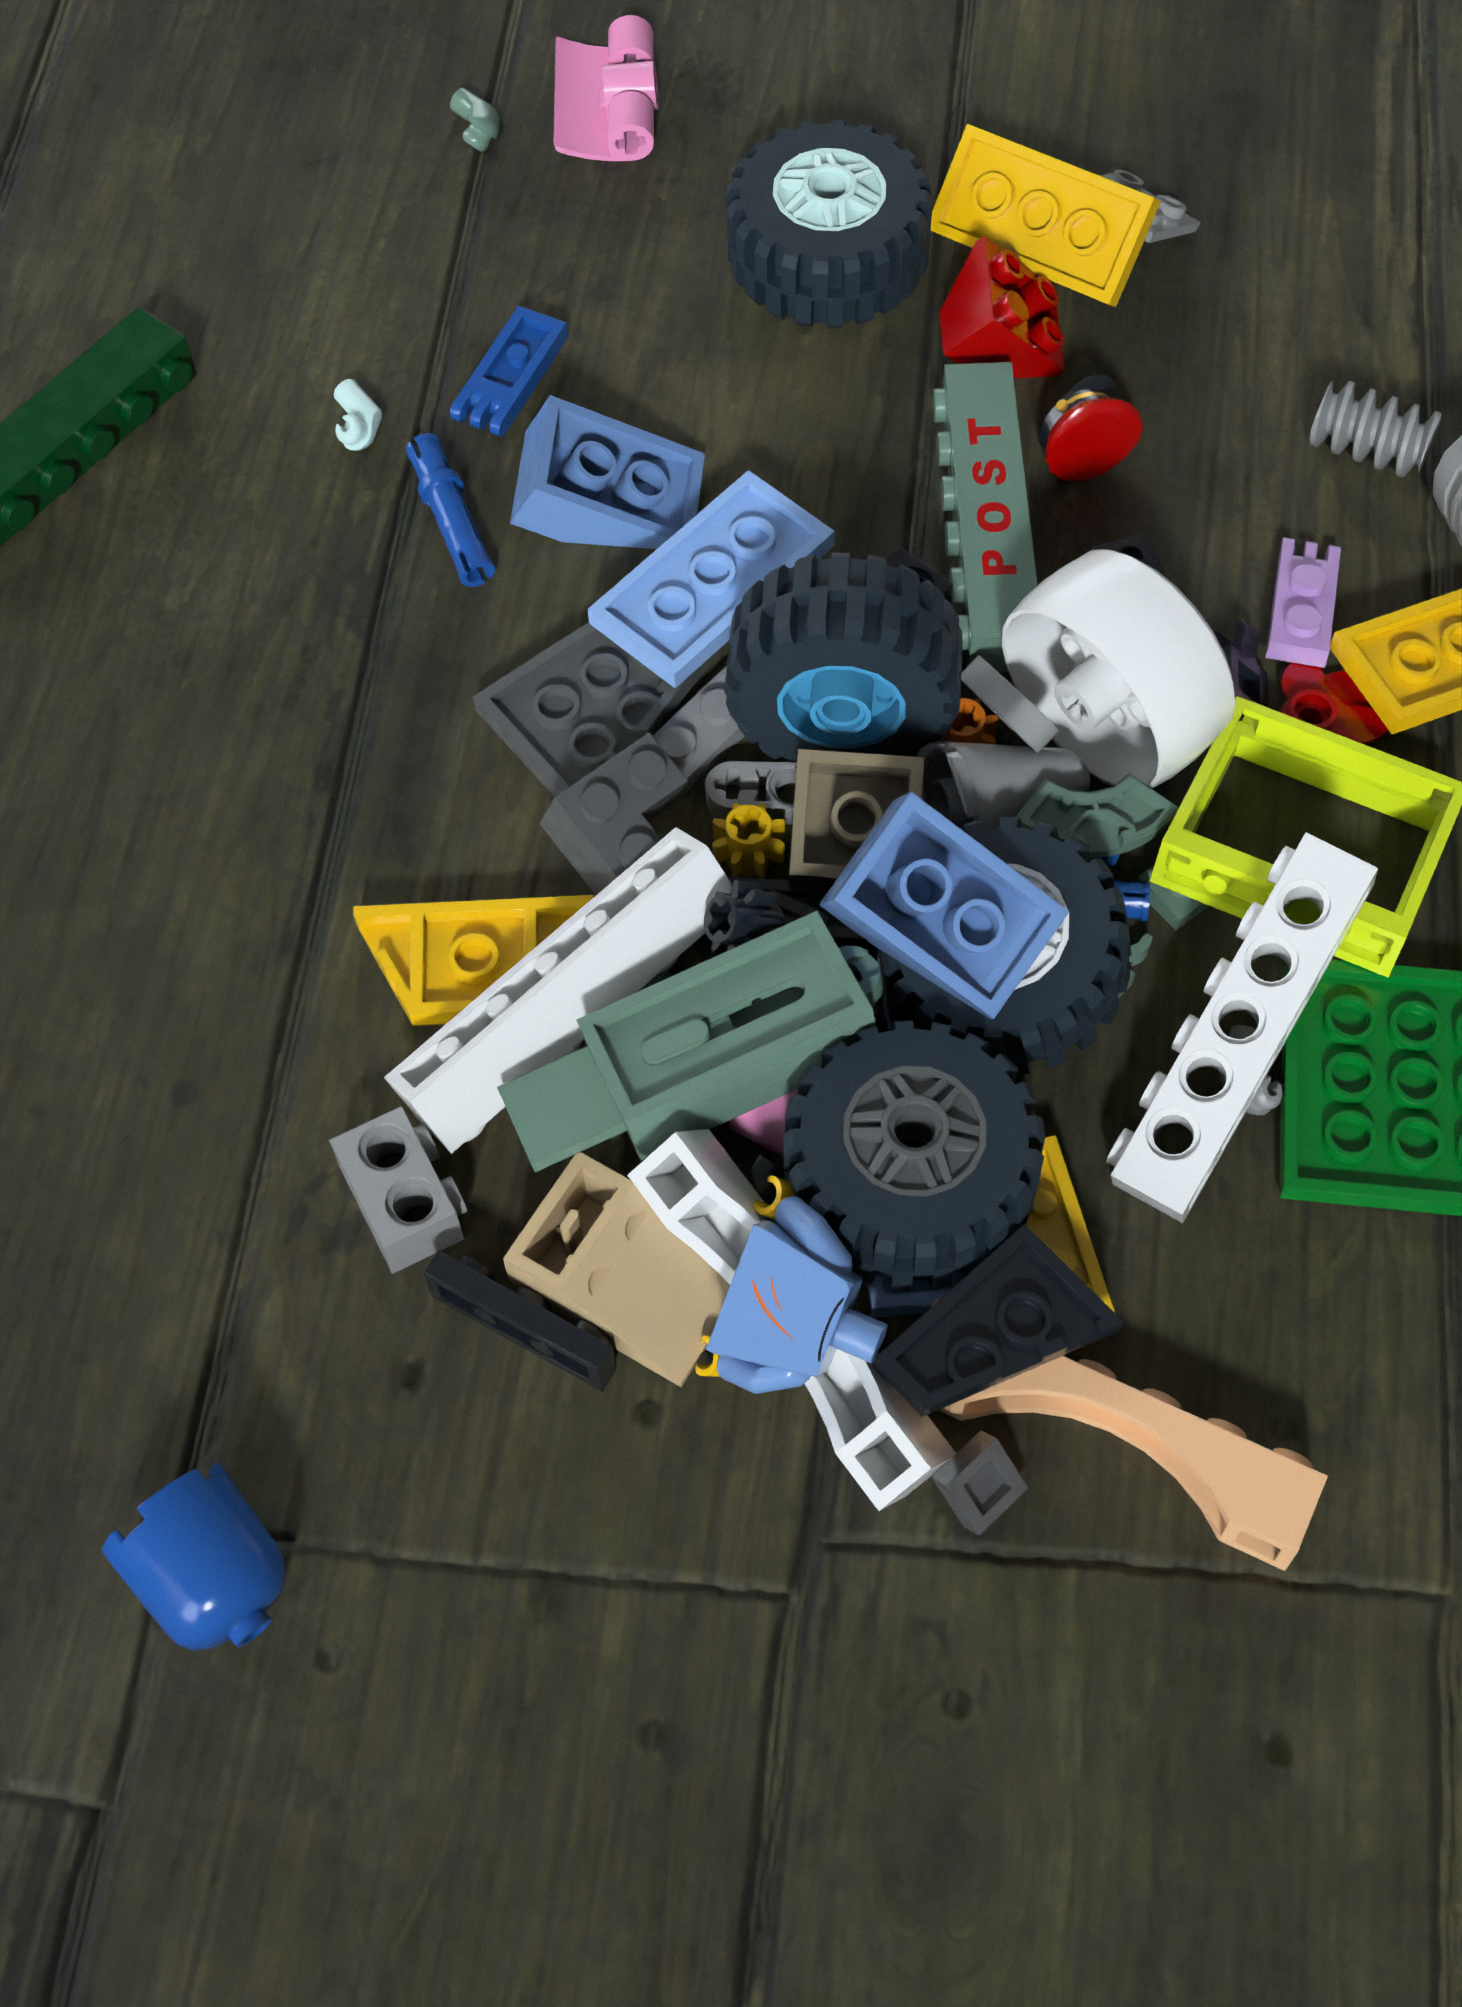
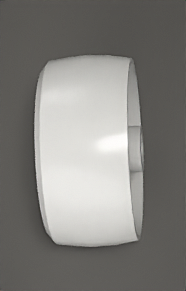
M1108 549L1089 551L1044 579L1024 597L1008 616L1003 626V653L1006 666L1016 689L1030 700L1059 730L1052 738L1059 748L1073 751L1078 759H1081L1086 764L1089 774L1105 784L1114 786L1130 773L1150 788L1156 787L1194 762L1232 720L1235 707L1232 674L1224 651L1215 634L1197 608L1172 582L1157 570L1136 558Z

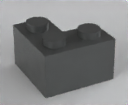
M649 732L554 797L539 824L593 893L597 895L661 840L648 822L670 807L688 780Z

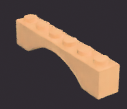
M935 1299L933 1305L937 1303L939 1300ZM1061 1356L938 1410L960 1421L991 1414L1033 1412L1072 1418L1109 1431L1144 1451L1174 1476L1202 1510L1219 1541L1284 1571L1299 1551L1328 1477L1312 1469L1313 1464L1297 1452L1284 1448H1275L1273 1451L1246 1439V1433L1228 1421L1218 1418H1209L1207 1421L1181 1410L1180 1403L1170 1395L1149 1388L1139 1391L1117 1381L1116 1375L1104 1365L1086 1359L1075 1362Z

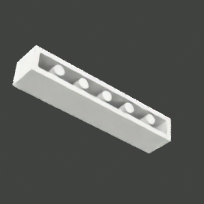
M675 827L384 1078L420 1123H424L428 1132L452 1154L464 1142H468L478 1136L486 1123L505 1108V1104L497 1089L498 1086L567 1056L581 1045L584 1037L576 1019L638 992L657 974L671 968L677 961L678 956L706 933L704 929V914L707 905L715 897L716 892L731 894V882L707 845Z

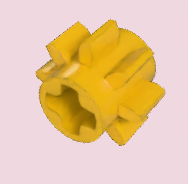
M735 802L732 803V811L728 814L726 820L714 818L713 837L716 841L712 843V854L717 862L727 860L731 868L732 877L757 875L759 878H765V870L769 867L771 861L776 863L784 862L785 844L782 840L785 838L784 819L771 821L769 814L766 812L765 803L761 802L758 806L749 804L740 806Z

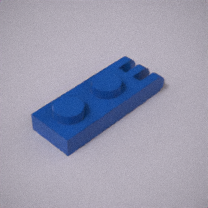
M518 306L453 402L450 418L464 423L471 414L470 425L480 430L485 429L491 420L490 433L503 437L568 339L567 322Z

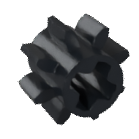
M734 880L731 894L716 892L715 897L707 905L704 914V929L708 938L713 941L712 951L727 952L784 926L783 912L776 904L777 894L761 891L760 884Z

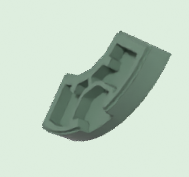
M1128 773L1114 786L1093 792L1069 790L1045 779L1016 817H1020L1022 828L1033 830L1037 821L1057 826L1060 841L1064 842L1068 836L1075 835L1089 845L1091 858H1100L1129 852L1151 841L1172 822L1179 807Z

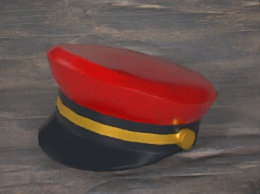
M1094 375L1080 381L1050 410L1040 427L1039 444L1050 473L1062 481L1074 482L1096 478L1105 474L1126 458L1135 448L1143 431V420L1140 412L1133 405L1118 399L1116 383L1109 376Z

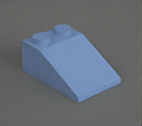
M550 395L525 432L510 524L565 543L658 549L697 515L705 453Z
M913 792L899 797L891 803L819 904L870 944L989 1019L996 1017L1070 912Z

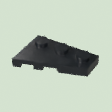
M1023 1224L876 1356L873 1367L921 1417H924L1119 1332L1124 1321Z

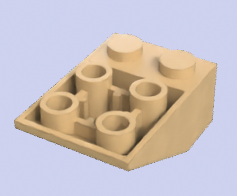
M581 1152L574 1155L503 1257L511 1289L516 1291L518 1287H523L535 1292L551 1305L552 1313L573 1324L575 1319H582L593 1324L609 1337V1345L680 1387L683 1386L706 1350L708 1343L701 1342V1337L712 1334L730 1284L698 1253L666 1228L630 1179Z

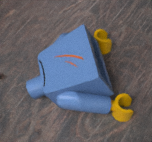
M770 1175L767 1180L773 1183L776 1188L774 1202L769 1205L759 1200H754L753 1209L754 1212L776 1220L777 1224L767 1220L753 1225L711 1335H703L701 1337V1342L708 1343L706 1350L714 1354L712 1364H696L695 1371L699 1376L721 1377L754 1394L803 1386L811 1376L818 1377L828 1370L836 1349L872 1364L882 1345L888 1326L886 1323L852 1310L863 1280L852 1271V1256L825 1218L803 1199L796 1197L788 1181Z

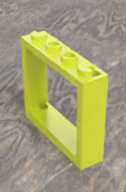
M1236 696L1232 720L1213 741L1161 842L1150 882L1243 919L1254 901L1262 906L1265 905L1275 887V884L1267 880L1274 864L1195 833L1234 756L1425 829L1429 833L1395 913L1365 901L1334 955L1388 978L1407 938L1461 809L1462 782ZM1295 900L1284 908V913L1288 919L1300 925L1311 924L1321 916L1318 907L1308 900Z

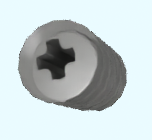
M1332 380L1315 416L1310 431V445L1319 447L1331 435V453L1340 455L1353 442L1352 457L1356 462H1361L1374 450V468L1383 470L1395 457L1396 476L1405 477L1415 465L1418 466L1417 474H1419L1439 428L1442 413L1435 411L1425 424L1419 423L1420 405L1414 403L1403 416L1397 415L1398 397L1392 396L1379 409L1376 408L1375 389L1370 388L1360 401L1354 400L1355 382L1349 380L1342 390L1336 394L1333 392Z

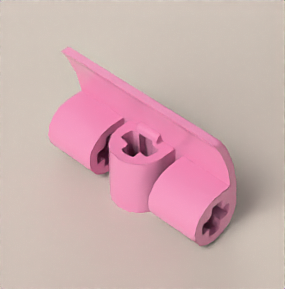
M626 15L619 17L609 27L608 47L592 46L556 37L554 146L556 151L571 156L602 161H635L649 155L654 146V110L659 109L656 66L653 61V30L651 25L639 16Z

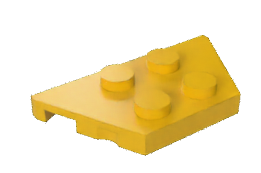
M594 895L353 906V915L357 928L412 1026L447 1024L593 899Z

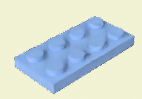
M748 470L589 607V624L672 687L676 688L730 640L731 622L735 608L742 602L743 595L758 580L764 582V576L783 564L788 568L794 567L795 562L799 558L816 555L819 560L834 547L835 531Z

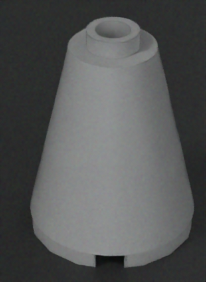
M937 741L920 748L917 757H924L922 800L963 831V824L982 820L983 828L986 829L1000 827V817H1016L1045 779L1069 790L1088 792L1090 787V776L1086 764L1081 759H1078L1070 749L1043 747L1036 753L1029 746Z

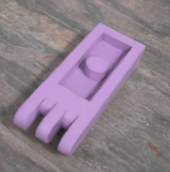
M1282 538L1265 658L1325 668L1330 652L1341 553L1340 546L1329 545L1325 552L1324 560L1316 559L1318 543L1306 541L1302 556L1294 555L1295 539Z

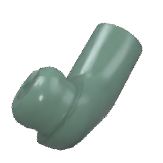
M465 88L458 89L452 96L450 108L454 113L470 123L463 132V140L478 151L483 152L487 150L491 139L496 140L499 134L500 116L492 105Z

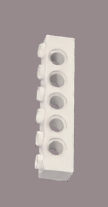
M1307 832L1304 834L1296 850L1288 846L1283 848L1267 879L1275 884L1273 891L1264 906L1255 901L1251 904L1238 927L1235 936L1244 940L1232 962L1224 958L1220 959L1206 983L1204 993L1212 996L1203 1014L1200 1019L1189 1014L1177 1033L1171 1049L1180 1054L1168 1075L1157 1071L1144 1091L1139 1106L1147 1109L1145 1116L1135 1132L1124 1128L1111 1149L1107 1163L1115 1167L1111 1174L1114 1186L1179 1222H1184L1373 888L1378 871L1377 867ZM1308 900L1318 907L1321 916L1311 924L1300 925L1288 919L1284 913V908L1292 901ZM1274 955L1286 962L1289 973L1281 980L1268 982L1257 977L1251 966L1262 956ZM1233 1011H1243L1255 1019L1258 1027L1249 1037L1234 1039L1227 1036L1221 1030L1219 1023L1226 1014ZM1210 1067L1219 1071L1226 1083L1219 1093L1204 1097L1191 1091L1187 1085V1079L1196 1069ZM1180 1124L1191 1132L1193 1142L1186 1151L1180 1154H1167L1156 1146L1154 1142L1156 1133L1165 1125Z

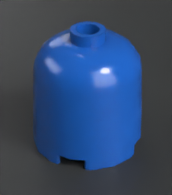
M215 1463L208 1471L210 1478L205 1479L196 1468L160 1489L137 1507L144 1521L131 1531L126 1538L119 1531L114 1530L107 1537L101 1549L114 1570L165 1634L178 1646L193 1651L216 1648L230 1639L237 1648L251 1642L272 1623L273 1620L267 1613V1610L277 1601L286 1582L285 1560L279 1547L220 1463Z

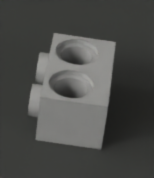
M402 1106L329 1140L338 1165L392 1274L437 1253L438 1250L441 1251L464 1240L458 1216L467 1212L462 1196L451 1176L441 1181L439 1180L431 1162L440 1159L436 1146L424 1123L412 1127ZM398 1153L404 1155L402 1160L392 1167L381 1168L375 1166L378 1160L387 1154ZM425 1206L432 1209L428 1216L420 1221L406 1222L401 1220L403 1215L411 1208Z

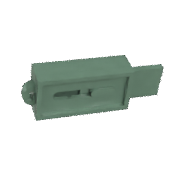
M815 911L576 1019L586 1042V1047L500 1085L497 1089L535 1172L627 1131L642 1161L675 1132L700 1129L710 1130L797 1090L798 1081L808 1066L816 1064L822 1068V1052L836 1041H843L847 1047L856 1043V1031L872 1025L876 1026L872 1007L877 1003L883 991L881 970L878 962L868 954V950L859 946L838 948L818 911ZM856 972L862 981L857 982L853 973Z

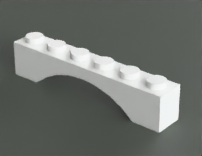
M709 1129L675 1132L627 1175L666 1228L698 1253L730 1285L753 1225L767 1220L777 1224L776 1220L754 1212V1200L764 1201ZM836 1349L828 1370L818 1377L811 1376L805 1383L826 1425L836 1455L878 1511L906 1497L956 1454L927 1415L921 1417L873 1367V1363L871 1364Z

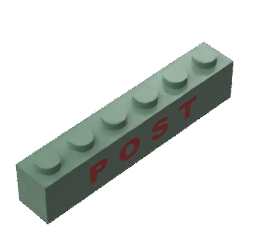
M1012 362L944 365L943 388L933 389L932 411L934 423H943L944 432H937L936 452L938 466L948 467V476L941 477L942 511H952L953 521H946L945 523L946 556H956L957 567L950 568L949 581L953 583L952 603H961L962 615H958L959 627L963 634L962 650L966 652L967 666L980 655L997 672H1009L1002 648V629L1012 611L1037 586Z

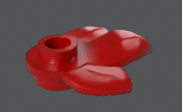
M1290 663L1285 669L1280 685L1286 702L1282 706L1281 713L1302 721L1310 720L1315 723L1312 725L1364 745L1379 740L1389 731L1374 709L1368 707L1369 702L1345 670L1324 675L1320 667Z

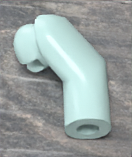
M346 379L337 385L334 391V398L348 413L343 416V419L346 421L344 427L336 424L335 431L338 440L346 448L360 451L373 443L383 416L381 409L353 379Z

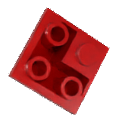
M983 236L976 241L939 312L943 355L956 364L1012 362L1013 378L1057 377L1065 372L1062 350L1064 336L1059 327L1057 311L1059 297L1055 287L1046 277H1038L1022 265L1012 251L1001 249L987 237Z

